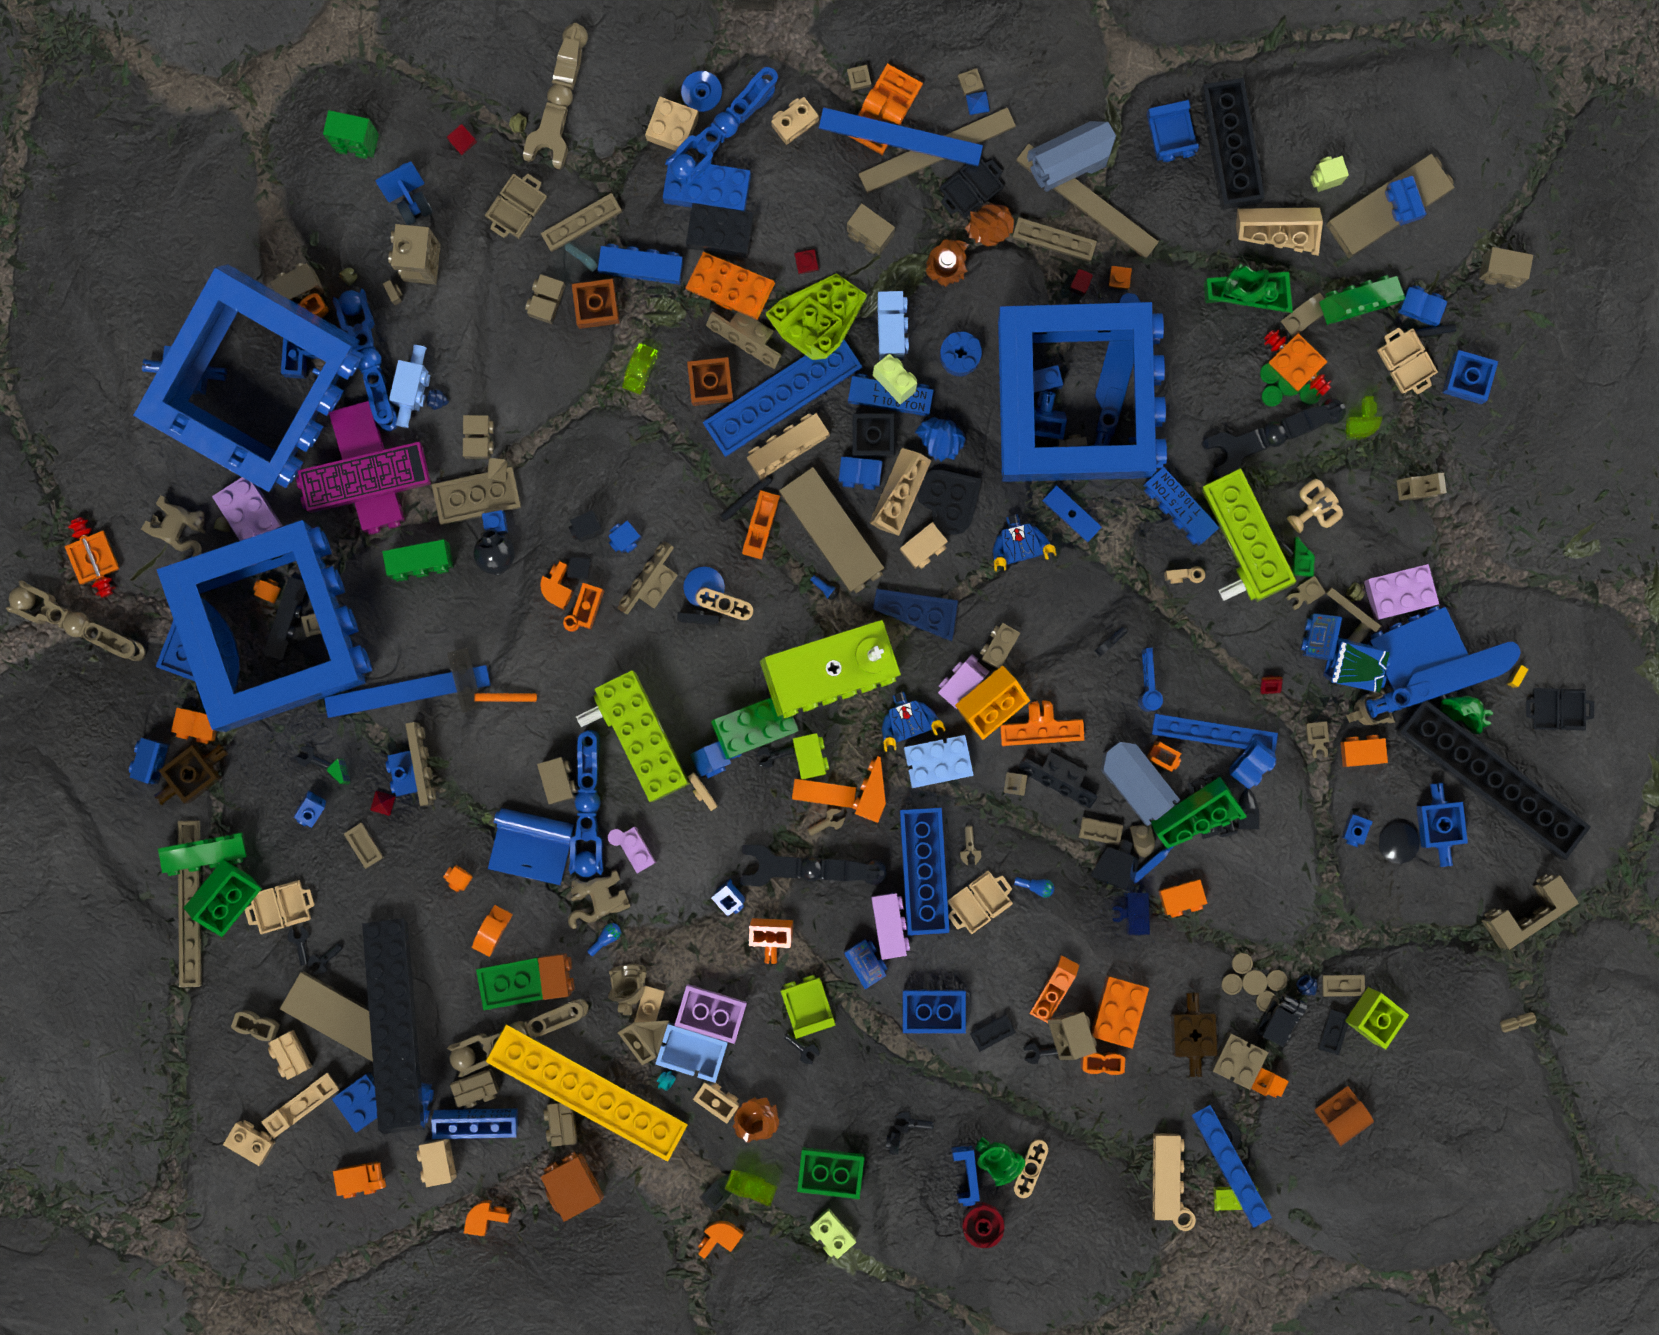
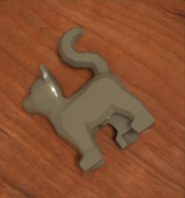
M160 495L156 504L167 515L162 522H160V518L153 515L151 523L145 521L141 530L155 538L164 540L176 550L185 551L193 548L194 553L192 557L201 555L202 548L197 541L188 540L181 543L179 539L186 524L192 530L205 534V530H203L205 523L204 512L200 510L189 512L181 506L169 504L168 499Z
M613 870L611 876L594 878L588 882L575 879L571 882V900H582L587 895H590L594 907L592 914H588L583 910L572 912L568 917V923L572 929L577 928L576 920L578 918L588 923L595 922L609 913L620 912L631 907L624 889L620 890L616 896H611L608 888L620 880L617 870Z

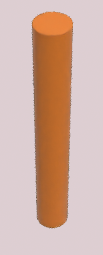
M474 693V701L536 702L537 694Z

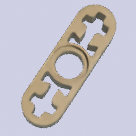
M706 587L698 589L695 594L697 603L702 607L740 620H748L753 615V607L747 601ZM708 592V596L715 599L714 606H711L713 602L710 600L702 602L700 595ZM727 598L730 601L729 607L724 610L720 609L719 601ZM734 601L737 602L735 604L737 607L743 608L744 605H746V609L749 610L748 613H744L743 616H740V611L736 609L733 610Z
M1041 1139L1033 1140L1030 1143L1024 1158L1025 1166L1028 1163H1034L1037 1166L1036 1172L1034 1174H1027L1024 1167L1021 1174L1015 1180L1014 1192L1020 1198H1027L1032 1194L1048 1154V1146ZM1042 1144L1044 1152H1039L1037 1159H1041L1040 1163L1035 1159H1028L1030 1155L1034 1157L1036 1153L1033 1147ZM1022 1174L1027 1178L1033 1179L1032 1182L1027 1181L1026 1187L1029 1190L1024 1191L1023 1194L1020 1193L1018 1185H1023L1025 1180L1021 1178Z

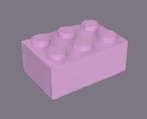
M243 477L212 496L240 541L283 527L259 487Z
M1429 564L1364 581L1374 621L1439 604Z
M896 892L871 896L881 959L907 956L906 951H909L910 947L908 938L903 936V930L907 929L905 917H900L899 910L903 909L901 896H897Z
M687 984L675 1026L735 1044L747 1002Z

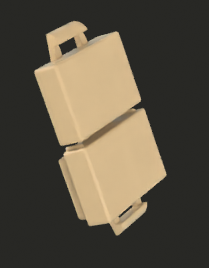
M1397 328L1384 336L1386 344L1378 348L1377 352L1387 369L1393 370L1390 374L1400 392L1406 393L1413 389L1416 394H1419L1431 387L1430 377L1438 373L1428 353L1424 352L1425 348L1415 330L1409 329L1403 332L1400 328ZM1399 332L1400 335L1391 341L1389 340L1390 337ZM1425 380L1427 381V384L1417 389V385Z
M987 871L969 884V888L972 891L965 887L947 900L953 909L948 917L957 929L966 927L970 934H973L991 921L990 917L995 918L1013 904L1007 896L1012 888L1003 876L994 879L992 874ZM999 880L1005 885L1007 891L1004 892L997 883ZM956 913L962 924L959 925L952 915Z
M300 880L277 886L275 889L270 888L260 891L252 900V905L245 909L248 924L258 925L260 934L284 928L285 925L287 927L311 920L309 909L315 905L310 889L303 890ZM304 893H307L310 905H307ZM251 909H253L256 918L254 922L250 913Z

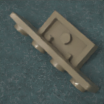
M714 312L710 314L706 324L708 328L745 350L748 354L756 357L765 365L773 369L776 368L781 354L766 346V343L774 333L773 330L756 319L737 312L730 322Z
M664 541L656 548L652 559L644 565L643 572L632 582L631 589L627 595L621 598L620 605L618 606L620 611L629 614L638 599H641L655 609L678 576L663 565L674 549L671 544Z

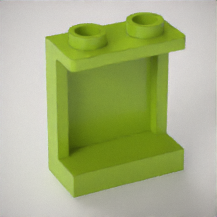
M815 975L803 978L804 982L796 984L795 981L784 984V989L780 990L796 1039L835 1026L820 977L815 978Z

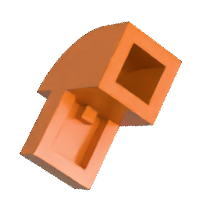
M559 561L558 565H553L549 573L552 576L551 579L542 576L541 591L547 601L565 610L574 592L560 585L568 565Z
M494 905L489 915L483 921L471 948L490 957L513 914Z
M492 1200L481 1201L468 1213L464 1233L485 1236L489 1220L508 1223L511 1212L506 1211L507 1208L501 1206H494V1209H491Z
M715 1221L705 1228L704 1233L710 1237L702 1239L698 1245L700 1248L698 1254L705 1259L717 1242L731 1252L742 1238L744 1232L730 1222Z

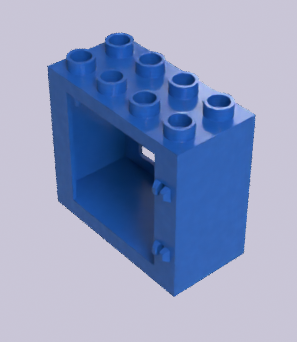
M228 264L216 267L133 416L268 492L278 484L287 488L289 483L294 481L298 470L301 469L304 463L295 457L299 449L307 452L310 447L312 448L324 427L315 422L318 414L322 413L327 416L329 412H332L344 390L335 386L340 376L347 380L350 376H353L364 357V354L355 350L360 340ZM238 312L326 362L321 371L317 368L313 369L312 372L318 375L276 451L189 402L190 397Z
M1152 302L1002 306L999 308L998 338L1002 482L1151 478L1156 472V468H1163V464L1167 462L1166 439H1155V427H1162V422H1165L1166 403L1165 397H1154V386L1161 385V380H1164L1165 363L1164 355H1153V344H1160V339H1163L1164 322L1163 313L1152 314ZM1110 330V332L1098 333V331ZM1034 332H1047V334H1034ZM1133 340L1136 437H1129L1128 442H1136V445L1035 448L1032 343Z
M301 520L156 569L212 730L227 732L366 684L363 674L371 672L372 666L365 648H362L361 645L353 647L349 635L359 632L351 608L348 609L347 605L339 607L336 596L344 594L345 589L338 570H335L333 566L327 568L322 557L330 555L332 552L324 531H321L319 526L311 528L306 522ZM283 555V557H280V558L271 560V559H273V558H276V557H279V556ZM297 561L331 661L234 694L200 594Z

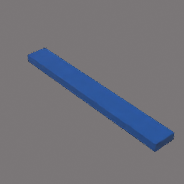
M823 108L819 129L973 166L979 165L983 145L828 108Z
M487 665L324 697L327 716L332 718L491 686Z

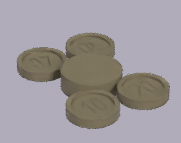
M1238 953L1233 957L1231 964L1237 973L1244 974L1242 979L1236 974H1227L1221 981V987L1227 994H1237L1243 987L1247 993L1257 995V1007L1266 1012L1273 996H1275L1272 992L1265 991L1267 985L1274 991H1280L1287 985V976L1280 970L1270 971L1267 977L1259 970H1251L1253 966L1252 958L1246 953Z

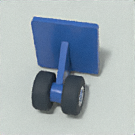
M412 162L402 164L399 168L390 173L383 174L376 180L378 187L388 202H392L405 195L409 205L403 200L397 204V208L407 225L415 223V215L422 213L424 217L432 214V209L422 192L413 195L415 202H413L409 194L410 191L424 185L423 179Z

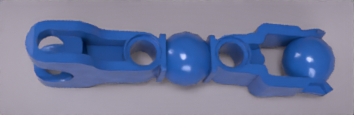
M765 67L759 71L747 87L731 103V107H727L725 112L715 116L710 127H707L697 136H689L677 148L676 152L666 159L665 165H670L674 177L686 180L688 185L710 166L713 153L718 149L720 142L723 143L725 138L733 136L738 130L740 123L746 121L773 96L778 79V74L774 69ZM768 74L771 75L772 80L762 79V77ZM739 108L742 109L744 113L738 114L734 110ZM713 136L716 141L710 142L706 138ZM690 148L697 149L699 153L704 154V159L697 166L694 159L690 155L685 154Z
M363 289L359 293L347 290L341 294L339 299L333 297V304L337 310L339 323L343 331L358 340L362 337L367 338V342L364 345H357L355 349L364 354L358 369L363 374L373 418L385 431H393L398 427L395 425L398 416L394 404L389 401L390 393L385 378L381 374V355L374 347L371 329L375 323L367 302L366 292ZM363 309L365 321L362 324H356L354 327L348 326L345 315L356 316ZM379 376L377 383L370 384L371 377Z
M587 730L578 737V786L580 788L574 803L578 811L577 816L580 817L577 820L576 835L570 839L569 872L570 874L576 872L581 877H591L596 872L601 875L603 872V838L598 835L597 818L595 817L601 804L600 797L597 794L598 789H595L598 785L600 735L594 730ZM587 736L593 740L591 746L586 744L585 739ZM585 776L592 777L593 785L591 787H586L583 784ZM588 817L592 820L591 828L583 827V818ZM582 839L586 842L589 840L596 841V855L589 851L577 854V840Z

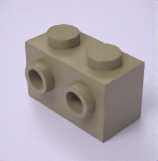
M1004 623L1000 627L996 625L990 635L993 637L990 645L986 643L980 652L983 655L981 660L999 669L1015 644L1020 632Z

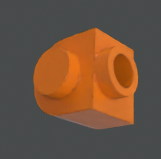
M267 578L266 582L257 579L253 590L255 591V596L275 604L281 588L278 587V582Z
M456 865L453 869L449 867L443 878L449 882L448 886L451 889L459 892V890L464 891L473 876Z

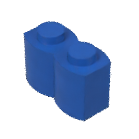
M1419 286L1407 288L1404 293L1405 299L1401 301L1398 313L1430 326H1438L1447 305V301L1443 300L1444 297L1436 293L1429 295Z
M841 457L839 483H843L842 486L848 488H855L856 484L863 485V489L875 490V487H880L882 461Z
M1254 740L1229 768L1230 775L1249 789L1253 785L1257 786L1263 778L1262 774L1266 771H1271L1276 765V755L1258 740Z

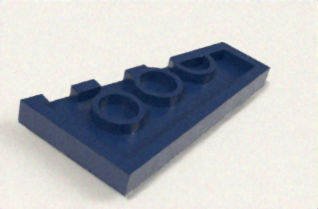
M876 589L873 610L952 642L958 600Z

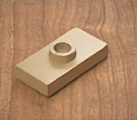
M696 773L689 775L688 779L695 787L693 793L699 801L704 800L710 811L716 809L718 805Z
M645 985L634 1022L657 1021L665 991Z

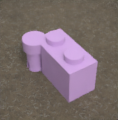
M973 654L964 664L959 662L952 670L955 674L951 679L946 677L939 685L941 690L938 693L955 708V705L974 690L990 672L977 661L978 659Z
M636 827L631 828L625 833L619 829L609 832L608 841L614 846L621 845L636 873L656 863Z

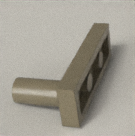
M1332 587L1326 591L1328 596L1362 621L1347 640L1361 643L1371 629L1377 632L1381 627Z

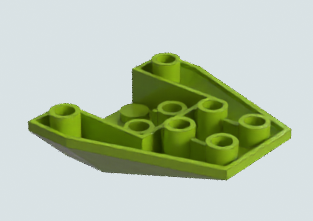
M836 273L780 300L766 312V316L781 337L812 360L826 359L841 345L866 300L867 294Z

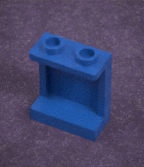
M1189 100L1148 109L1147 119L1157 161L1170 162L1175 160V157L1182 155L1183 158L1194 156L1198 151L1199 144H1196L1189 114Z
M972 1145L951 1148L953 1160H965L968 1192L957 1193L958 1203H963V1206L975 1205V1201L980 1200Z

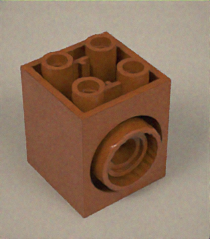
M574 1151L566 1155L560 1164H557L556 1161L545 1167L544 1173L540 1177L545 1185V1192L552 1207L560 1214L564 1222L600 1203L604 1198V1194L582 1152L576 1154Z

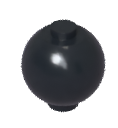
M489 529L481 533V538L474 547L473 556L476 565L482 571L488 574L501 575L512 565L515 558V550L512 542L506 536L498 534L494 529Z

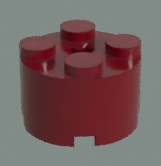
M983 1202L969 1207L963 1215L961 1222L962 1230L966 1240L971 1245L977 1248H991L1000 1242L1004 1234V1221L1000 1212L994 1206ZM980 1222H982V1223L987 1222V1223H986L987 1229H984V1228L979 1229V1228H980L979 1223H980Z

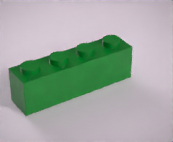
M1289 272L1269 273L1267 282L1277 283L1275 298L1271 299L1264 296L1260 301L1248 303L1241 299L1227 296L1223 290L1224 283L1228 277L1207 278L1204 282L1205 303L1227 302L1293 313Z
M1386 275L1376 279L1377 282L1375 283L1369 280L1359 284L1360 287L1358 288L1352 285L1342 289L1343 292L1341 293L1335 290L1325 294L1326 298L1321 300L1319 304L1327 325L1396 305L1403 301L1405 296L1398 277L1389 278Z
M1219 777L1171 808L1157 820L1151 821V824L1158 838L1168 849L1192 839L1194 835L1199 833L1206 834L1211 832L1210 829L1220 825L1224 827L1229 825L1232 820L1237 818L1241 820L1247 816L1224 781Z
M243 833L158 848L162 873L167 872L168 876L178 875L180 870L187 868L189 872L199 871L201 866L208 864L210 868H215L223 859L225 861L230 860L231 864L241 863L243 858L247 857Z

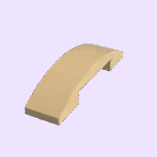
M326 1073L307 1089L264 1119L262 1124L274 1139L339 1091L340 1088L330 1074Z

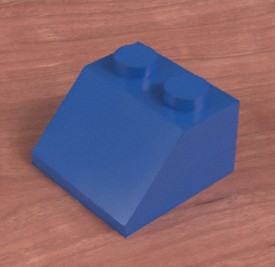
M141 738L140 741H137L134 749L136 753L135 760L131 761L129 766L130 778L147 784H159L161 777L159 770L164 766L170 744L148 738Z

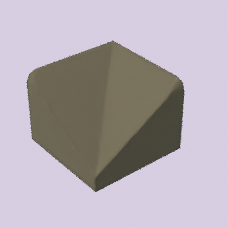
M490 458L487 478L490 481L505 482L507 461Z

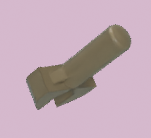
M830 809L826 811V819L808 828V834L813 836L829 826L835 827L836 830L842 827L845 818L838 822L830 821L833 815L841 812V810Z
M968 825L965 826L966 849L960 852V858L968 865L967 855L971 851L975 856L974 863L976 865L981 859V851H977L974 848L973 827Z

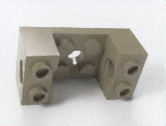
M395 224V230L391 231L393 251H389L388 261L393 269L398 270V275H401L404 282L436 285L441 244L429 227Z
M1543 874L1536 879L1537 883L1533 885V888L1546 907L1541 906L1533 911L1534 915L1530 918L1524 917L1516 922L1508 910L1502 911L1500 908L1497 910L1492 908L1484 914L1486 917L1481 921L1499 948L1510 950L1579 904L1560 875Z

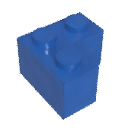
M283 338L281 374L286 378L306 379L307 358H320Z

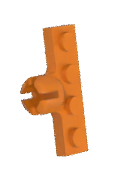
M1038 701L1031 702L1028 706V722L1002 724L1000 726L1002 746L1084 741L1083 719L1055 720L1053 704L1050 701H1042V712H1040Z

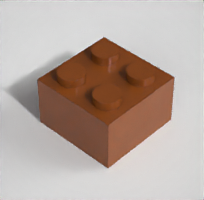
M613 279L572 284L576 322L579 329L620 324Z
M728 357L687 362L693 406L734 402Z
M567 953L539 957L538 963L543 1000L570 996L572 991L575 990L574 978H570L569 974L570 969H572L571 957H567Z

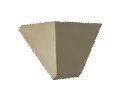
M669 1021L633 1022L619 1030L618 1034L639 1062L644 1065L658 1056Z

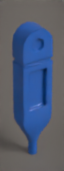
M1173 847L1159 851L1136 872L1134 884L1157 866Z

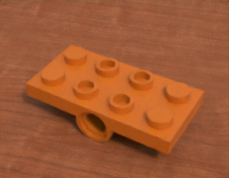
M887 63L874 88L867 95L858 116L900 126L923 83ZM849 136L881 155L885 153L889 146Z
M703 252L686 289L714 301L725 309L735 310L758 320L775 282Z

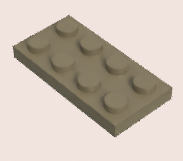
M513 467L507 468L505 482L490 481L487 478L488 472L432 484L440 525L482 517L483 513L500 510L504 512L522 508Z
M406 723L420 806L434 805L433 800H436L435 788H431L430 784L433 775L431 767H427L426 759H429L428 748L423 745V739H425L424 727H420V723Z

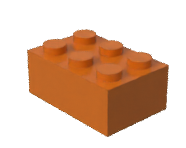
M1106 976L1091 1035L1096 1039L1133 1049L1149 988Z

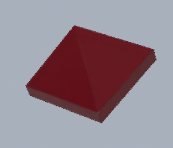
M1271 675L1261 678L1260 694L1281 693L1283 678Z
M376 790L370 810L390 816L396 796Z

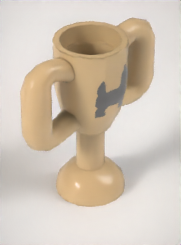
M1314 479L1301 488L1299 492L1300 498L1308 505L1307 510L1298 517L1289 516L1287 520L1298 533H1301L1304 527L1303 523L1311 516H1316L1320 525L1328 528L1342 518L1343 510L1337 505L1339 501L1335 494L1328 487H1324L1322 481ZM1318 486L1319 493L1312 499L1307 497V494ZM1330 509H1334L1336 513L1325 521L1323 514Z

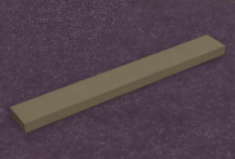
M1005 108L944 136L980 144L1015 128L1016 125L1008 108ZM909 151L859 173V178L866 193H870L942 161L944 158Z
M1028 144L1016 161L1031 172L1030 167L1033 166V162H1028L1027 155L1028 151L1034 147ZM1075 178L1053 188V190L1144 259L1149 256L1158 244L1156 239Z
M178 821V845L200 841V821ZM188 868L180 870V874H178L179 987H201V924L192 920L183 908L201 887L200 870L189 872Z

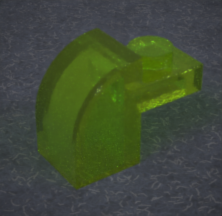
M641 343L638 344L625 371L622 388L639 395L642 394L647 377L654 366L658 350Z
M1365 396L1361 399L1362 417H1349L1346 419V440H1363L1379 429L1382 417H1374V414L1377 413V402H1374V396Z
M732 1170L725 1190L740 1197L751 1198L765 1206H771L778 1186L754 1174Z

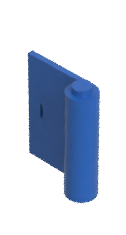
M501 808L500 812L496 811L494 823L497 824V833L488 869L561 886L570 849V839L573 836L575 825Z

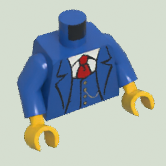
M1018 514L1006 517L1009 529L1002 530L1001 534L996 537L992 550L994 571H997V566L999 565L1003 566L1005 571L1007 564L1042 556L1043 553L1047 560L1049 559V552H1053L1055 556L1057 555L1055 547L1050 544L1047 537L1037 527L1031 526L1030 523L1020 524Z
M904 692L895 694L892 697L896 707L888 710L889 713L884 716L881 729L884 750L887 752V746L893 745L894 750H896L897 742L933 730L934 734L938 735L936 729L941 727L945 731V726L938 719L935 712L923 702L915 700L908 703Z

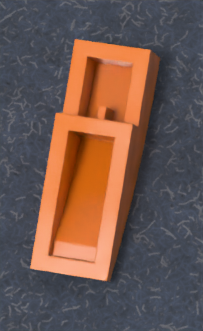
M760 490L743 546V555L762 560L778 506L779 495Z
M795 779L792 799L853 808L856 788Z

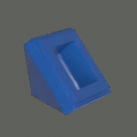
M986 91L966 95L969 115L989 112Z

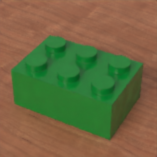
M328 110L323 131L324 137L331 147L335 149V152L347 155L348 152L354 153L356 157L367 159V157L374 158L379 133L369 119Z
M444 539L382 551L386 575L396 580V582L409 580L408 576L412 575L417 578L429 576L428 572L433 571L437 572V574L447 573L449 568H454L450 545Z
M223 859L183 908L192 920L223 937L262 888L251 876Z
M802 1147L797 1192L860 1199L864 1154Z

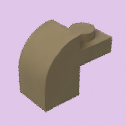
M1321 293L1307 300L1281 321L1292 337H1295L1309 325L1324 316L1319 304L1324 299Z
M1444 473L1397 480L1399 501L1424 499L1447 493Z

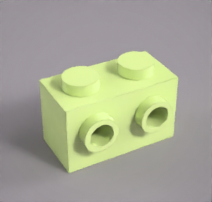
M1331 156L1321 159L1320 163L1316 165L1311 175V182L1313 187H1317L1318 192L1341 185L1349 176L1343 156L1334 159Z
M888 354L874 366L873 376L899 404H902L916 392L917 379L911 372H907L903 368V364L898 358H893L891 354Z
M829 1208L810 1224V1234L816 1241L821 1240L825 1244L823 1248L830 1257L834 1255L838 1259L856 1243L855 1237Z

